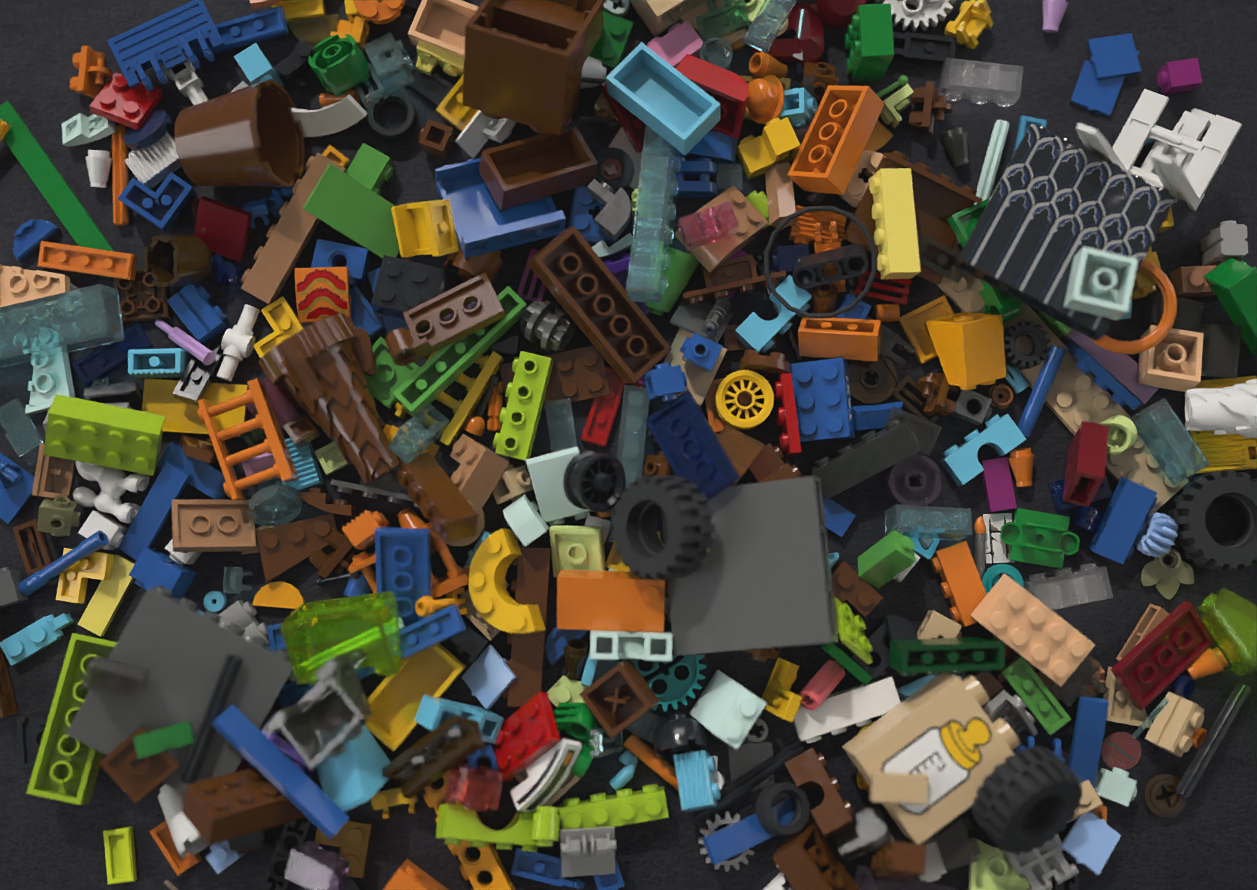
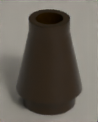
M571 639L564 647L566 677L570 680L581 679L582 671L590 652L588 644L581 639Z

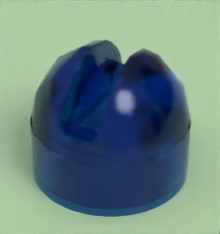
M1179 675L1171 683L1172 690L1177 695L1187 698L1194 690L1195 680L1186 675Z

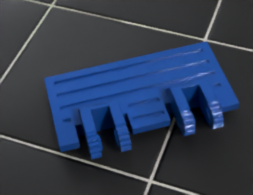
M203 0L188 2L107 40L129 87L132 88L140 84L137 74H139L147 91L153 89V83L145 70L153 67L158 80L165 84L168 82V79L160 63H164L167 70L175 68L187 62L184 52H186L192 66L197 69L200 67V62L193 48L201 45L205 58L212 62L215 58L207 42L210 41L214 49L224 45L221 35Z

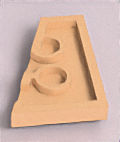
M0 264V314L71 302L70 277L64 274L39 270L33 271Z

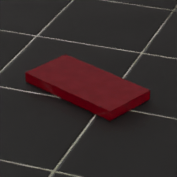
M1184 601L1110 670L1135 708L1142 711L1215 641L1192 604Z

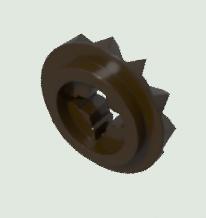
M1156 774L1154 778L1148 780V784L1143 792L1145 794L1144 802L1151 812L1161 817H1172L1183 810L1187 799L1180 797L1176 793V788L1181 781L1180 779L1170 774ZM1162 787L1166 791H1172L1171 795L1167 796V803L1161 798H1156L1162 794Z

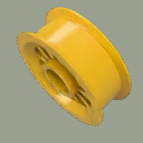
M740 370L726 376L720 383L715 395V407L719 417L727 425L741 430L752 429L764 422L771 413L774 403V394L769 382L759 373L750 370ZM744 381L749 382L747 388H744ZM739 382L740 390L736 387L735 383ZM752 384L757 386L753 391L750 390ZM729 387H731L736 394L727 391ZM760 390L762 395L755 396V393ZM743 393L749 395L751 404L746 407L741 406L737 401V396ZM725 396L731 397L733 399L725 400ZM756 400H763V404H760V403L755 402V401H756ZM734 404L732 408L727 409L726 405ZM754 407L761 409V411L758 413ZM735 409L738 410L736 417L731 414ZM748 410L754 415V417L749 418ZM742 411L744 412L745 419L739 418Z

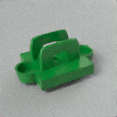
M1016 508L1014 522H1007L1000 529L999 537L1001 541L1010 545L1008 560L1062 569L1064 555H1073L1079 550V537L1075 533L1068 531L1070 517Z

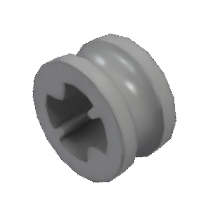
M757 718L754 723L757 726L762 725L763 730H760L762 734L758 737L755 734H749L748 731L746 737L752 742H761L768 735L767 724L762 719Z

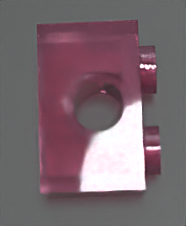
M730 201L680 218L678 228L686 250L689 251L736 234L739 224Z

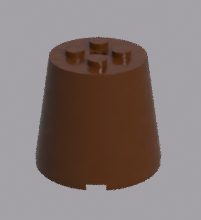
M267 80L183 109L177 116L174 135L180 164L189 179L198 186L290 187L295 185L294 180L301 177L304 168L305 144L300 120L295 121L291 110L295 105L287 91L278 82Z

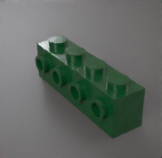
M993 637L890 640V667L899 671L900 675L914 676L917 672L940 675L942 671L965 674L967 670L990 673L992 669H1004L1005 642Z

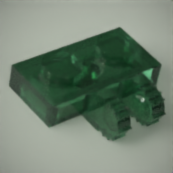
M706 0L709 12L696 17L701 39L705 44L753 26L745 0H739L732 3V0H722L724 6L721 8H717L716 0Z

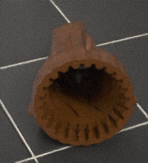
M340 313L315 322L280 342L260 358L259 364L272 386H277L287 399L306 411L310 418L318 426H321L328 437L336 443L347 463L354 465L365 485L386 475L400 464L394 447L382 429V426L385 424L375 408L374 398L366 385L365 375L372 377L378 373L375 367V357L369 334L365 329L355 327L349 316Z

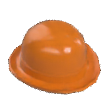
M767 75L750 81L747 84L749 89L746 104L747 114L756 123L766 124L770 120L777 118L782 111L784 105L783 85L779 78L774 75Z

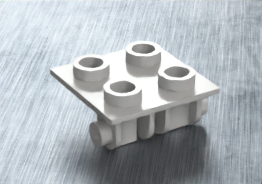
M614 826L560 830L562 877L615 874L616 841Z

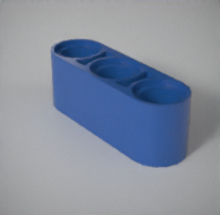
M709 131L686 155H683L664 139L662 153L670 157H682L695 161L699 158H711L712 162L717 164L733 165L735 164L739 138L735 139L720 132Z
M171 441L157 464L163 468L165 463L171 460L192 474L187 482L188 484L215 500H223L227 495L223 483L226 482L223 472L210 463L184 455L182 446Z

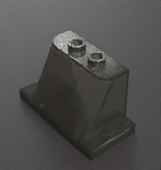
M361 648L332 656L314 674L319 681L297 704L281 709L264 726L270 735L282 731L311 769L319 767L331 758L334 759L346 750L344 745L348 741L351 742L363 733L362 727L373 716L355 670L367 657Z

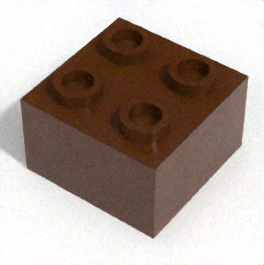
M629 658L620 662L579 694L611 738L660 702Z

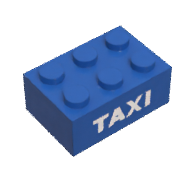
M844 358L791 364L800 443L854 439L855 430L848 361Z

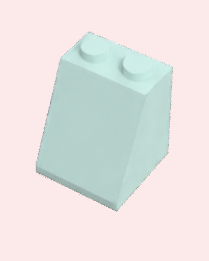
M578 446L526 460L541 517L546 523H549L550 527L551 525L565 524L564 519L573 516L575 521L585 519L592 512L589 509H581L572 505L568 501L563 488L566 467L571 459L580 453Z
M717 669L689 714L713 734L737 749L763 710L766 702Z

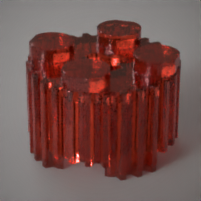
M460 762L450 770L444 802L454 804V800L460 801V804L466 806L467 809L483 812L486 811L487 807L492 810L498 809L504 779L502 772L495 771L494 767L480 765L479 770H477L476 768L469 767L470 764Z

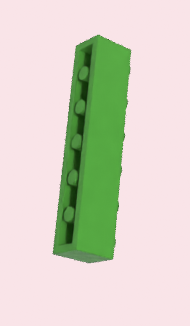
M509 286L497 296L506 317L440 349L393 393L395 400L413 418L419 415L485 353L491 345L522 318L527 309V304Z

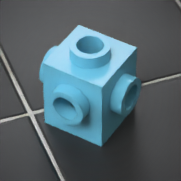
M805 88L784 91V105L779 116L781 119L788 117L793 128L805 127L814 118V113L818 109L817 101Z

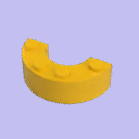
M502 528L486 538L473 556L469 569V591L472 601L480 615L489 624L509 633L545 631L546 628L538 605L519 604L511 598L506 589L505 577L507 569L512 561L522 554L514 531Z

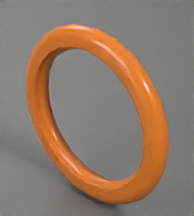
M1147 259L1143 260L1139 271L1150 276L1162 292L1164 311L1161 321L1149 335L1138 340L1120 341L1107 335H1103L1097 341L1091 339L1105 350L1118 354L1145 352L1157 346L1168 335L1174 325L1177 315V297L1174 286L1168 276L1157 265Z

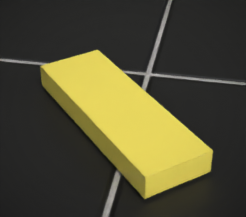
M120 555L114 556L110 581L101 580L78 625L98 636H104L135 579L129 576L135 565L134 562Z

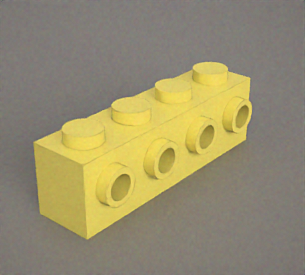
M881 168L871 177L869 189L873 194L874 200L872 217L876 222L874 242L878 245L877 270L880 271L881 279H911L921 272L911 168Z

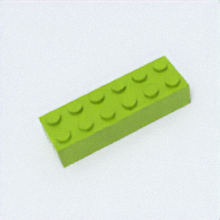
M72 633L27 794L78 805L90 804L100 768L99 762L103 757V753L66 735V732L117 642Z

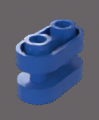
M682 157L672 158V162L666 164V175L674 178V181L666 184V195L673 198L716 197L717 184L710 182V178L717 176V163L712 162L711 158H699L697 161H687L686 158ZM684 178H700V181H684Z

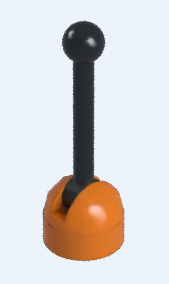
M492 375L490 377V385L477 415L467 418L463 426L464 430L477 436H482L486 425L482 415L495 385L500 382L499 376Z

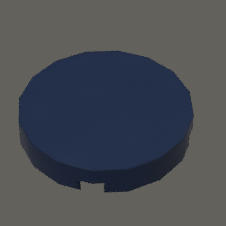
M162 109L152 111L139 130L133 128L127 130L124 136L125 144L133 151H138L139 146L143 149L150 147L166 134L168 129L165 126L167 124L171 125V117Z

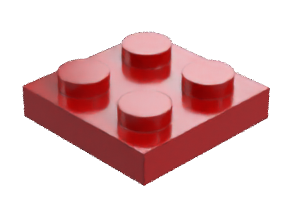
M115 72L90 104V111L92 114L139 130L162 99V89L153 86L152 90L147 91L143 82L130 88L124 75Z

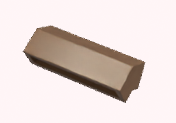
M791 163L774 164L765 172L769 224L776 228L787 216L796 212L793 181L787 175L791 168ZM796 218L790 220L782 230L787 226L796 225Z
M1150 603L1116 659L1120 661L1158 626L1169 613L1163 608Z

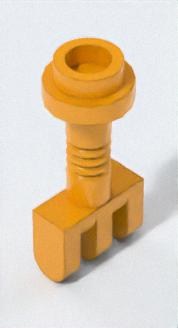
M458 588L446 593L447 598L433 600L430 596L421 597L415 604L417 614L426 618L435 614V611L443 610L451 605H457L459 609V604L467 603L466 598L458 599L457 596L465 593V588ZM468 608L459 609L460 614H468Z

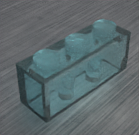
M1165 398L1130 418L1135 424L1137 433L1173 485L1209 465V462Z
M894 505L884 511L885 536L893 530L903 536L918 539L960 541L972 535L971 509Z

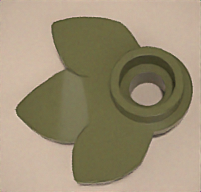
M1170 547L1169 553H1165L1161 558L1154 557L1153 561L1145 564L1141 573L1142 585L1152 586L1155 584L1158 592L1168 600L1177 593L1180 583L1194 584V571L1190 564L1182 561L1180 553ZM1166 555L1170 557L1168 565L1163 562V558Z

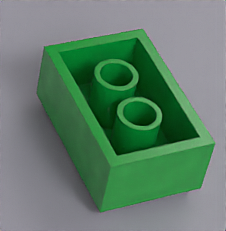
M891 3L859 5L856 14L852 15L851 24L848 25V34L844 36L845 49H849V58L846 59V73L851 74V82L882 81L894 56Z

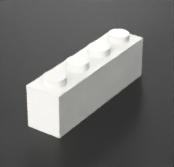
M884 676L869 681L867 685L860 684L828 695L815 711L808 710L803 704H800L793 723L798 738L801 741L806 740V743H812L822 739L821 735L831 732L832 735L847 731L846 726L855 723L857 727L867 725L872 722L871 718L879 715L881 717L901 702L893 678Z

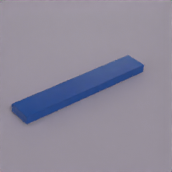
M233 704L212 723L241 754L329 839L349 820L350 817Z

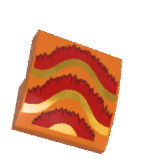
M348 267L295 268V290L299 323H315L340 313L349 316L352 321Z

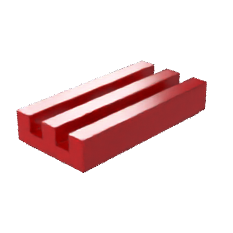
M866 271L858 277L855 296H859L864 291L862 286L865 287L868 282L864 280V277L869 278L872 271ZM876 273L874 280L903 285L904 287L899 288L873 282L870 288L902 294V297L897 298L868 292L864 298L906 306L911 280L881 279L880 273Z

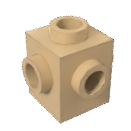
M513 464L507 466L492 491L497 504L509 500L513 503L525 493L534 489L525 465L514 468Z

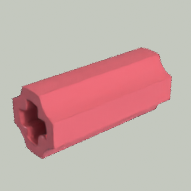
M828 660L798 694L802 697L800 703L806 709L815 711L845 676L844 668L837 661Z

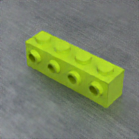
M520 351L519 357L514 358L512 372H515L513 382L508 383L506 389V397L509 398L507 407L502 408L499 422L502 423L501 431L495 434L493 448H496V454L522 461L530 459L554 363L552 358Z
M658 784L643 786V790L632 791V788L617 790L614 795L606 796V793H597L590 795V799L580 800L579 797L565 799L564 803H561L558 808L562 830L616 827L669 818L664 786L658 787Z

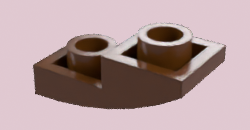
M308 488V492H300L299 497L316 508L330 513L356 517V506L349 505V500L333 499V504H331V495L324 493L323 488Z

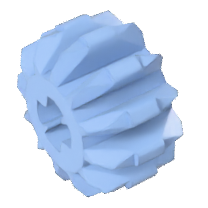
M1150 512L1144 519L1146 521L1145 528L1141 535L1136 536L1134 544L1137 546V550L1143 554L1161 558L1165 553L1170 552L1172 545H1175L1174 540L1178 536L1176 533L1178 525L1175 524L1174 519L1166 514Z

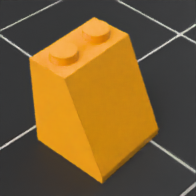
M961 312L926 321L949 385L960 386V390H972L976 388L977 384L991 385L996 383V379L1006 377L1002 315Z

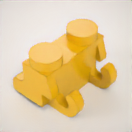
M970 0L963 2L958 17L955 21H950L946 25V36L955 37L958 44L963 45L965 43L968 48L975 49L979 44L977 38L983 29H990L993 25L989 15L991 10L987 1Z
M401 787L384 791L379 789L371 799L374 810L383 809V819L390 818V806L409 803V814L416 813L415 802H418L417 795L412 799L405 798L402 795Z

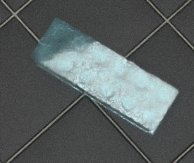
M102 284L0 307V368L124 340L118 289Z

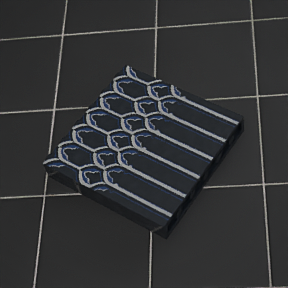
M1031 124L953 266L1097 341L1105 335L1112 319L1064 308L1074 256L1082 247L1135 258L1138 259L1136 275L1176 198L1170 195L1166 189L1154 187L1146 183L1142 177L1131 175L1121 170L1119 165L1098 158L1094 152L1076 147L1069 139L1059 138L1051 134L1047 128Z

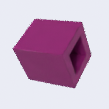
M1198 58L1167 62L1159 70L1157 82L1159 87H1162L1163 95L1193 91L1202 83Z

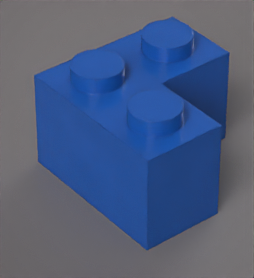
M170 172L156 192L135 178H132L118 199L125 206L167 234L195 196L196 191L191 185Z
M144 547L129 576L136 579L135 584L146 590L151 586L157 587V585H161L172 591L171 596L181 600L194 580L197 571L184 564L176 563L169 556L154 548Z

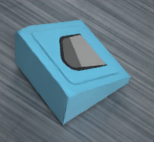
M917 525L910 537L914 542L915 553L925 560L931 559L941 539L920 525Z

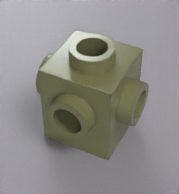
M45 497L39 507L37 531L47 532L56 537L70 536L74 527H79L81 512H77L78 503L66 497Z

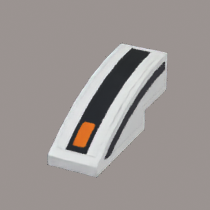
M563 739L526 767L529 778L510 791L517 811L536 812V806H543L554 795L567 778L582 748L580 742Z

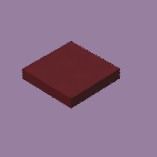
M203 196L199 200L194 236L202 239L208 245L211 252L241 262L245 257L252 213Z

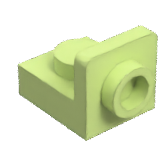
M908 84L883 101L884 106L880 116L887 125L890 124L894 129L902 121V117L898 112L911 103L909 99L914 91Z

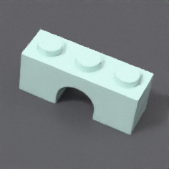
M590 630V659L617 660L620 658L672 661V633Z

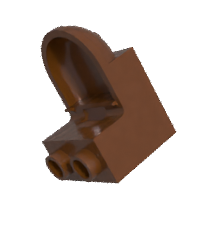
M483 0L465 25L463 105L480 110L486 117L492 119L506 118L529 125L533 131L540 134L555 133L561 135L578 107L583 65L603 31L604 0Z

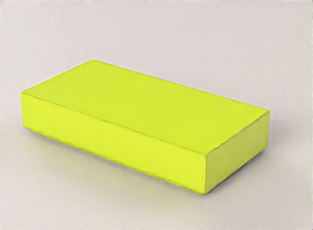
M133 826L104 830L108 885L136 881L137 870Z

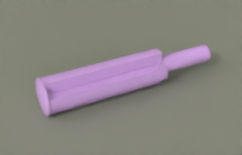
M161 319L156 320L155 325L169 334V339L199 359L204 365L213 363L216 358L215 352L209 350L178 327L172 328Z

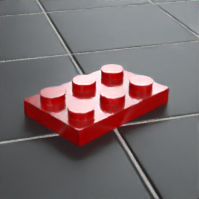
M787 373L781 374L778 377L775 385H772L774 401L778 400L779 408L775 412L777 426H782V434L779 436V447L781 452L785 451V457H793L801 452L792 375Z
M539 692L502 723L495 744L493 743L501 780L510 781L560 741L548 693Z

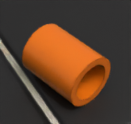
M899 304L874 305V320L899 322Z

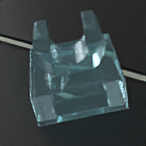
M224 567L223 593L241 594V590H251L252 586L243 585L242 578L244 576H252L253 572L242 571V567Z

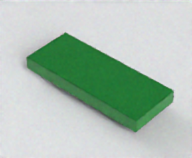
M189 721L133 736L138 759L184 746L194 741Z

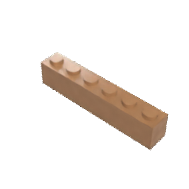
M318 152L315 157L311 156L305 165L306 174L303 179L299 178L292 189L293 197L290 202L286 201L279 212V215H281L277 225L272 224L268 230L266 237L269 239L264 247H259L254 256V260H256L252 269L248 268L241 279L243 283L241 289L268 304L273 303L278 297L320 222L319 219L302 209L328 164H332L344 173L347 171L344 167Z

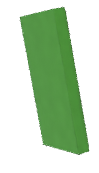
M328 164L302 209L383 259L384 255L396 258L400 251L391 208L395 205L332 164Z

